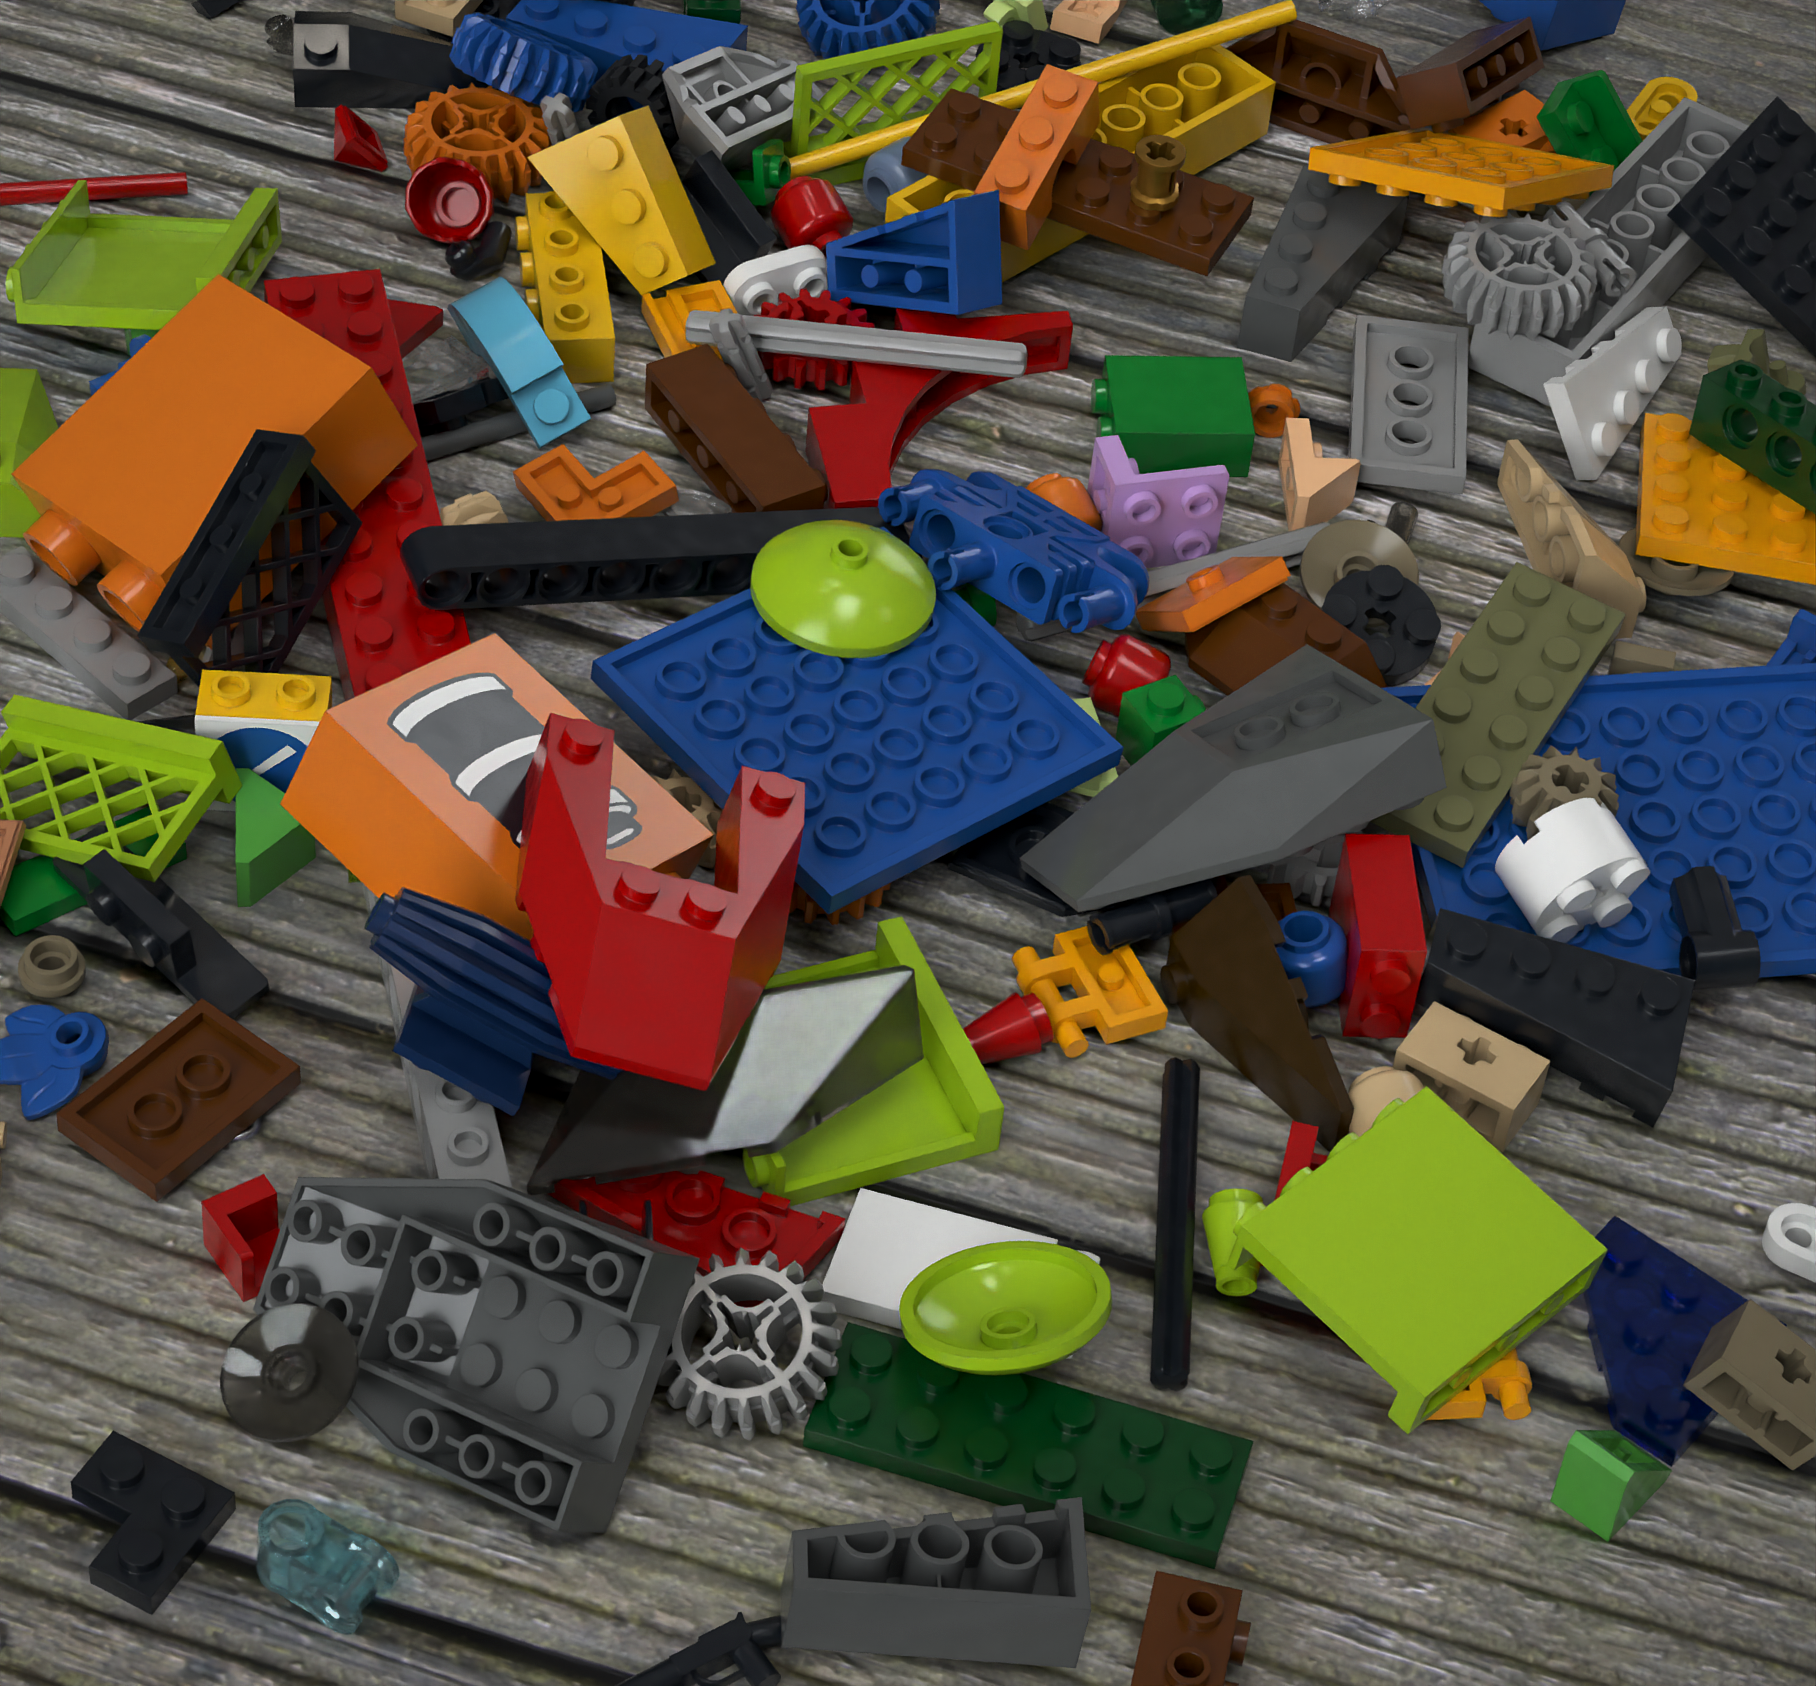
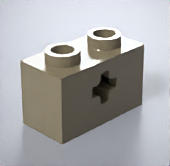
M1749 1299L1711 1328L1683 1386L1793 1471L1816 1456V1349L1783 1325L1774 1315Z

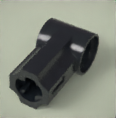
M1714 866L1692 867L1686 874L1673 878L1669 895L1682 936L1679 952L1681 976L1695 980L1693 990L1755 987L1760 974L1758 940L1752 930H1742L1726 876L1718 874Z

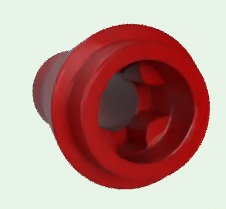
M1015 992L963 1028L981 1064L1041 1053V1045L1053 1040V1030L1047 1012L1040 999L1033 992L1021 997Z

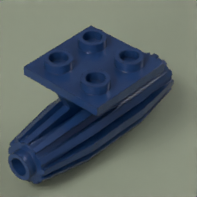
M402 887L395 897L385 892L380 896L364 926L365 930L374 934L369 947L415 983L392 1050L393 1052L410 1060L418 1068L436 1074L471 1093L476 1099L489 1103L512 1116L520 1108L535 1054L608 1079L616 1078L617 1074L622 1071L621 1069L570 1056L548 995L552 984L545 963L537 960L529 939L483 914L406 887Z

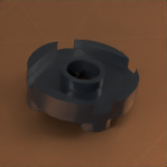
M1013 20L1005 23L1002 28L1003 35L996 92L1039 79L1047 64L1063 70L1081 66L1080 45L1072 39L1061 38L1052 33L1034 29L1031 24L1025 21ZM984 43L978 47L976 57L983 51Z
M1378 565L1371 571H1359L1342 578L1328 591L1321 608L1322 611L1367 643L1387 687L1403 684L1413 679L1425 668L1441 630V620L1427 594L1414 582L1403 577L1397 568L1390 565ZM1377 618L1385 621L1389 625L1388 632L1390 637L1385 638L1379 632L1369 635L1365 631L1369 622L1368 619Z

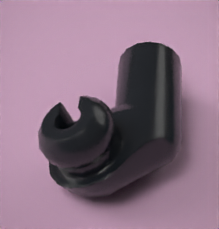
M500 221L488 223L483 232L480 246L475 249L470 242L461 240L459 249L455 243L451 244L445 253V261L451 266L450 273L458 279L469 281L499 270L504 265L511 241L512 231L510 227Z

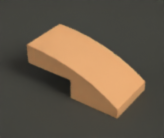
M1063 0L1053 10L1050 29L1099 44L1118 19L1128 0Z

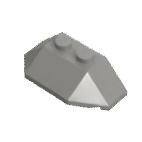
M719 46L668 67L662 74L678 137L690 150L692 159L694 160L712 150L730 173L753 162L752 152L756 147L770 139H782L784 142L790 137L792 132L795 75L798 64L795 61L782 58L774 62L758 53ZM813 82L812 97L819 101L824 94Z

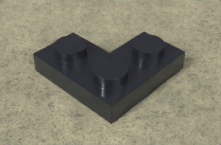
M114 1430L71 1481L72 1499L122 1524L89 1565L90 1583L153 1615L236 1510L235 1492Z

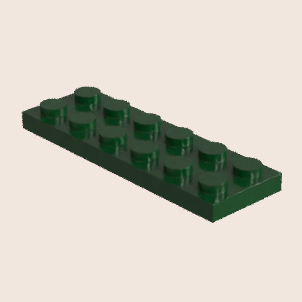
M847 1322L842 1335V1346L836 1350L834 1355L837 1357L839 1364L838 1373L836 1376H828L824 1379L827 1395L824 1400H816L804 1429L803 1447L1001 1506L1023 1504L1026 1513L1054 1510L1057 1500L1082 1497L1085 1531L1215 1569L1248 1466L1254 1441L1024 1373L981 1375L953 1370L924 1356L913 1348L905 1338Z

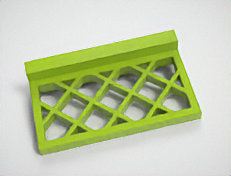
M992 21L797 65L791 141L783 143L784 155L791 158L929 114L951 88L965 92L974 83L979 87L978 98L996 93L1003 29L997 21ZM984 43L983 51L968 67L958 61L971 46ZM936 55L938 57L919 78L908 72L921 57ZM881 66L888 68L869 90L858 83L872 68ZM952 67L960 75L940 95L931 87ZM833 77L838 80L819 101L812 97L813 82ZM902 78L911 86L890 106L882 98ZM853 90L861 98L843 117H840L832 110ZM923 95L934 101L926 110L906 114ZM874 106L884 112L875 122L857 125ZM824 118L835 124L827 133L809 137V133ZM870 156L808 176L813 179L828 180L833 186L863 179L864 166Z
M15 694L1 711L8 729L0 738V796L4 806L0 808V819L24 820L52 808L56 818L32 829H26L19 848L20 850L53 858L58 857L65 861L83 865L105 849L135 878L155 882L212 802L215 800L230 804L243 786L223 741ZM18 752L24 757L38 760L4 774V770ZM72 768L90 772L55 786L53 776ZM44 780L47 790L15 803L12 802L10 792ZM124 780L142 784L111 798H107L105 792L106 787ZM96 791L98 803L64 815L62 804ZM176 792L189 794L185 802L160 811L157 800ZM149 804L152 815L119 828L116 827L115 816ZM102 821L106 823L108 829L106 833L83 842L71 839L70 834ZM158 833L159 838L145 857L124 852L123 846Z

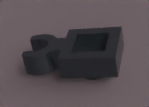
M486 377L465 386L446 390L415 401L413 406L418 427L432 425L434 434L466 426L468 421L465 414L485 408L489 404L508 399L509 397L497 377Z

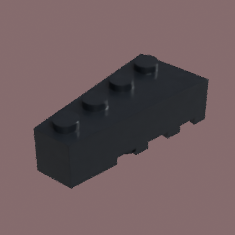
M1440 908L1426 941L1427 955L1415 1003L1428 1009L1435 1001L1458 1014L1469 1017L1474 1022L1529 1048L1536 1054L1550 1060L1549 1066L1581 1082L1578 1089L1603 1101L1605 1096L1614 1099L1633 1109V1118L1653 1128L1673 1092L1695 980Z

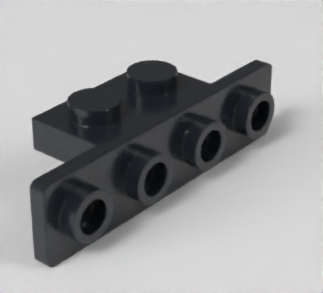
M98 825L77 841H86L108 832V829L103 825ZM123 846L124 852L134 854L128 847ZM105 849L83 865L54 857L53 865L55 871L87 901L89 907L99 920L107 926L113 925L130 942L136 954L147 965L151 967L156 966L192 1002L196 1003L203 998L234 1019L269 992L268 979L160 877L155 882L135 878Z

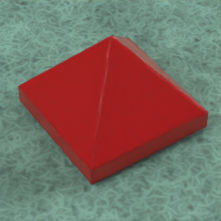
M340 104L335 108L334 161L383 172L388 168V161L377 131L346 105Z

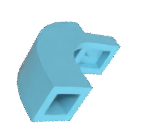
M498 277L448 305L447 309L476 359L482 356L490 366L538 449L591 420L586 408L562 368L563 362L523 299L506 279Z

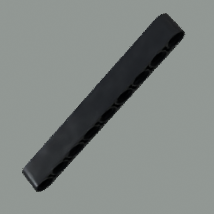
M878 507L445 525L425 527L411 533L400 547V558L421 604L429 609L449 610L736 595L750 588L753 564L764 545L773 537L790 528L822 520L854 521L876 528L884 526L892 535L909 547L911 534L905 524L892 526V520L886 523L881 517Z

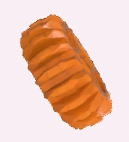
M471 82L469 87L464 89H458L453 85H449L446 94L436 91L430 92L428 101L416 102L415 112L408 115L407 124L405 125L404 156H406L407 165H409L412 175L418 167L439 157H450L466 161L484 173L495 192L494 199L498 198L508 203L512 193L525 196L529 186L541 185L542 175L527 157L552 145L547 132L548 128L545 126L541 108L534 107L532 102L529 103L504 91L496 90L490 85L487 88H478Z

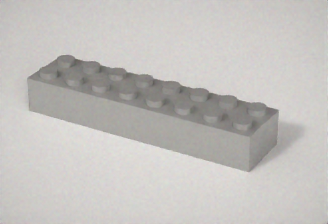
M1684 97L1613 171L1611 187L1594 191L1576 210L1591 228H1599L1609 237L1610 247L1627 265L1634 269L1636 278L1630 289L1626 291L1615 279L1613 283L1621 291L1622 295L1612 298L1608 297L1597 283L1594 297H1592L1590 308L1586 311L1584 319L1577 320L1572 330L1559 329L1555 338L1539 333L1535 340L1531 341L1525 335L1515 334L1510 340L1505 332L1496 330L1488 334L1486 325L1482 323L1475 324L1468 354V368L1534 398L1544 405L1550 406L1543 385L1552 377H1563L1566 375L1565 367L1575 360L1590 357L1592 355L1591 348L1600 341L1613 340L1615 338V330L1646 307H1662L1708 256L1667 214L1749 125Z

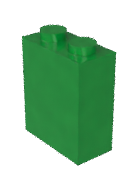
M1105 355L1102 379H1093L1091 387L1092 413H1101L1102 416L1097 421L1096 437L1118 435L1127 457L1136 460L1139 474L1224 465L1229 473V477H1248L1255 429L1242 357Z

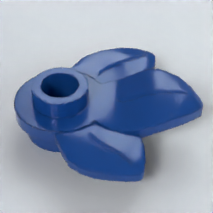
M45 1004L23 1007L11 1013L5 1018V1026L10 1036L0 1039V1084L21 1085V1107L23 1115L28 1121L55 1111L77 1095L84 1076L92 1074L105 1062L109 1045V1034L105 1025L94 1014L74 1012L65 1015L56 1007Z

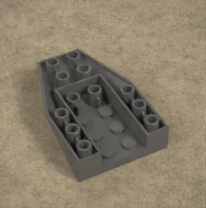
M1306 644L1173 731L1020 857L1022 869L1076 911L1082 912L1100 909L1109 904L1275 862L1283 858L1303 856L1320 842L1339 834L1358 832L1375 818L1394 810L1413 808L1422 803L1424 797L1447 788L1434 721L1431 717Z
M298 1177L253 1311L391 1453L556 1531L606 1533L700 1258L490 1180Z

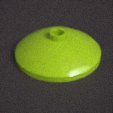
M847 520L809 522L790 528L773 537L758 553L753 564L750 581V591L754 605L761 617L774 631L805 649L843 658L875 657L907 646L916 640L927 628L931 621L936 601V587L933 576L925 562L914 550L884 530Z
M1036 1241L990 1243L953 1253L921 1271L908 1284L901 1297L899 1306L901 1328L904 1336L913 1348L947 1368L981 1375L1017 1374L1055 1364L1082 1349L1100 1332L1110 1317L1112 1293L1109 1278L1103 1268L1093 1259L1079 1251L1057 1244Z

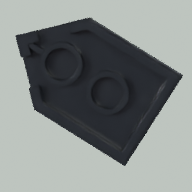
M1046 802L962 845L949 862L948 867L951 871L1061 917L1119 907L1134 901V898L1109 904L1100 909L1078 912L1022 869L1020 857L1074 814V812L1050 802Z

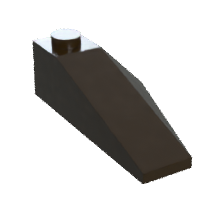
M1251 875L1239 877L1171 936L1166 965L1162 966L1160 972L1164 994L1170 1003H1177L1189 1026L1294 1121L1318 1126L1316 1140L1331 1152L1336 1144L1348 1135L1354 1107L1326 1038L1321 1034L1311 1036L1309 1032L1308 1013L1304 1003L1308 998V994L1302 979L1297 977L1288 980L1276 948L1282 947L1286 942L1278 920Z

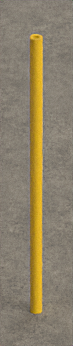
M1285 0L1066 71L1100 83L1297 19L1296 8L1292 0ZM1038 79L980 97V99L1011 110L1021 108ZM929 114L789 158L791 165L790 181L871 156L900 138L912 137Z

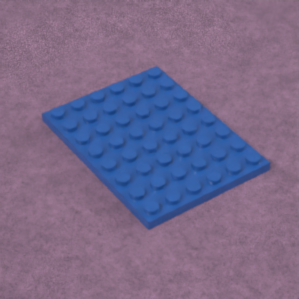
M1816 663L1590 676L1538 756L1542 757L1550 746L1555 747L1562 755H1568L1577 746L1580 758L1586 761L1600 757L1601 772L1616 775L1615 785L1617 788L1615 793L1619 795L1617 800L1619 808L1615 818L1645 860L1650 874L1628 898L1633 907L1623 919L1608 927H1600L1597 922L1592 925L1590 923L1584 925V928L1578 931L1566 944L1681 976L1679 952L1682 936L1669 890L1673 878L1686 874L1692 867L1714 866L1718 874L1724 875L1727 878L1742 930H1752L1758 940L1760 950L1759 978L1816 974ZM1431 685L1386 687L1382 689L1416 708ZM1511 797L1463 868L1411 842L1414 867L1431 928L1440 908L1537 935L1495 871V864L1500 853L1516 835H1518L1523 844L1528 841L1526 827L1512 824L1513 814L1511 811L1513 805L1510 804Z

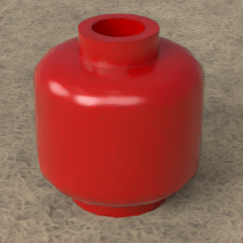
M810 176L798 177L786 183L775 196V204L771 211V221L788 249L801 245H813L819 248L826 257V243L849 236L852 231V214L835 187L828 180L813 179Z
M1128 634L1119 635L1112 643L1103 639L1085 672L1082 684L1089 687L1088 698L1091 697L1094 707L1119 719L1122 693L1167 678L1171 670V659L1165 652Z

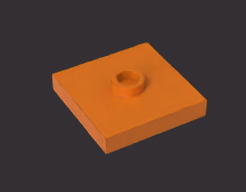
M1282 556L1231 557L1218 565L1207 567L1189 576L1186 579V583L1138 608L1135 615L1142 630L1195 632L1287 581V577L1291 576Z

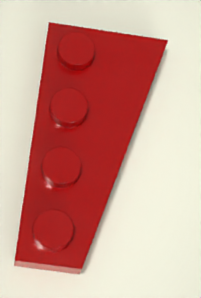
M582 1131L541 1172V1190L578 1213L579 1201L583 1200L587 1205L588 1217L636 1235H641L644 1201L650 1200L652 1206L653 1241L700 1258L696 1271L703 1277L711 1273L709 1258H711L712 1253L722 1259L724 1267L736 1265L735 1256L741 1247L748 1251L752 1265H758L768 1250L777 1255L779 1271L793 1261H796L802 1266L805 1279L839 1242L845 1228L846 1218L822 1211L820 1217L816 1218L790 1209L791 1200L765 1191H763L759 1199L725 1187V1178L702 1170H699L698 1174H685L664 1167L665 1159L663 1157ZM746 1300L735 1302L734 1304L748 1308L755 1307L764 1301Z

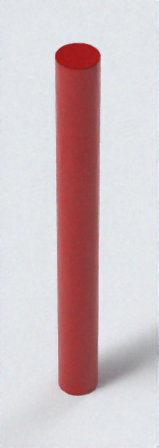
M186 172L0 183V206L60 202L78 180H87L89 200L187 195Z

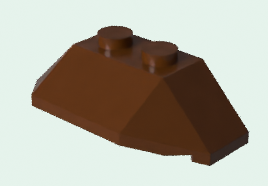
M1297 19L1247 35L1226 48L1276 82L1269 123L1329 144L1411 129L1408 117L1401 112L1397 102V87L1399 86L1397 79L1381 48Z
M1281 583L1195 632H1183L1185 633L1188 667L1227 696L1306 644L1378 687H1387L1367 643L1285 583Z

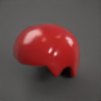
M439 157L418 167L406 185L405 210L415 228L423 236L438 242L455 243L457 245L460 244L461 240L472 241L484 232L494 216L495 192L484 173L472 164L460 159Z

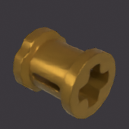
M1149 135L1142 138L1136 145L1134 156L1139 167L1137 176L1131 181L1130 198L1138 207L1145 210L1166 211L1173 208L1179 201V185L1176 179L1178 170L1184 165L1186 150L1184 145L1170 136Z

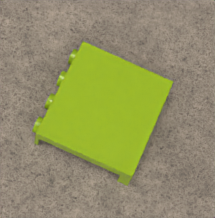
M78 180L66 197L59 202L57 209L50 218L43 223L41 230L31 243L26 245L19 259L7 271L6 295L10 302H15L17 323L161 330L218 274L250 293L282 242L278 188H255L235 219L230 220L90 213L87 180Z
M902 916L878 922L875 950L773 975L708 1087H713L719 1098V1113L726 1134L730 1138L737 1136L743 1148V1163L750 1184L754 1188L762 1187L765 1192L791 1200L790 1207L999 1150L1004 1105Z
M1426 1086L1405 1103L1400 1098L1390 1102L1378 1114L1372 1124V1128L1360 1137L1355 1132L1346 1135L1332 1149L1326 1162L1316 1170L1312 1171L1309 1167H1305L1298 1171L1284 1186L1280 1197L1271 1204L1265 1206L1262 1202H1258L1250 1207L1241 1216L1233 1229L1237 1239L1227 1265L1235 1271L1254 1256L1398 1392L1387 1416L1406 1434H1409L1587 1290L1608 1249Z

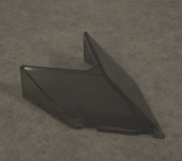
M901 965L764 989L758 1003L739 1031L733 1046L707 1091L625 1070L618 1073L616 1078L608 1079L581 1069L526 1185L527 1193L531 1196L555 1192L554 1185L563 1179L583 1180L595 1177L596 1185L705 1166V1154L742 1147L747 1149L749 1158L776 1153L924 1059L914 969Z

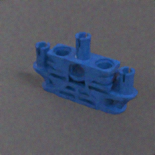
M925 469L917 472L910 484L887 488L880 494L878 500L879 513L886 523L892 520V526H899L914 521L909 541L910 548L929 559L927 568L933 576L935 586L942 584L941 590H949L965 583H970L1039 625L1049 623L1051 620H1059L1065 629H1069L1072 626V633L1083 632L1100 624L1112 630L1124 629L1131 623L1136 614L1137 606L1143 602L1148 593L1150 581L1148 571L1142 560L1135 554L1110 541L1109 536L1022 486H1015L996 474L977 471L971 473L965 481L943 470Z

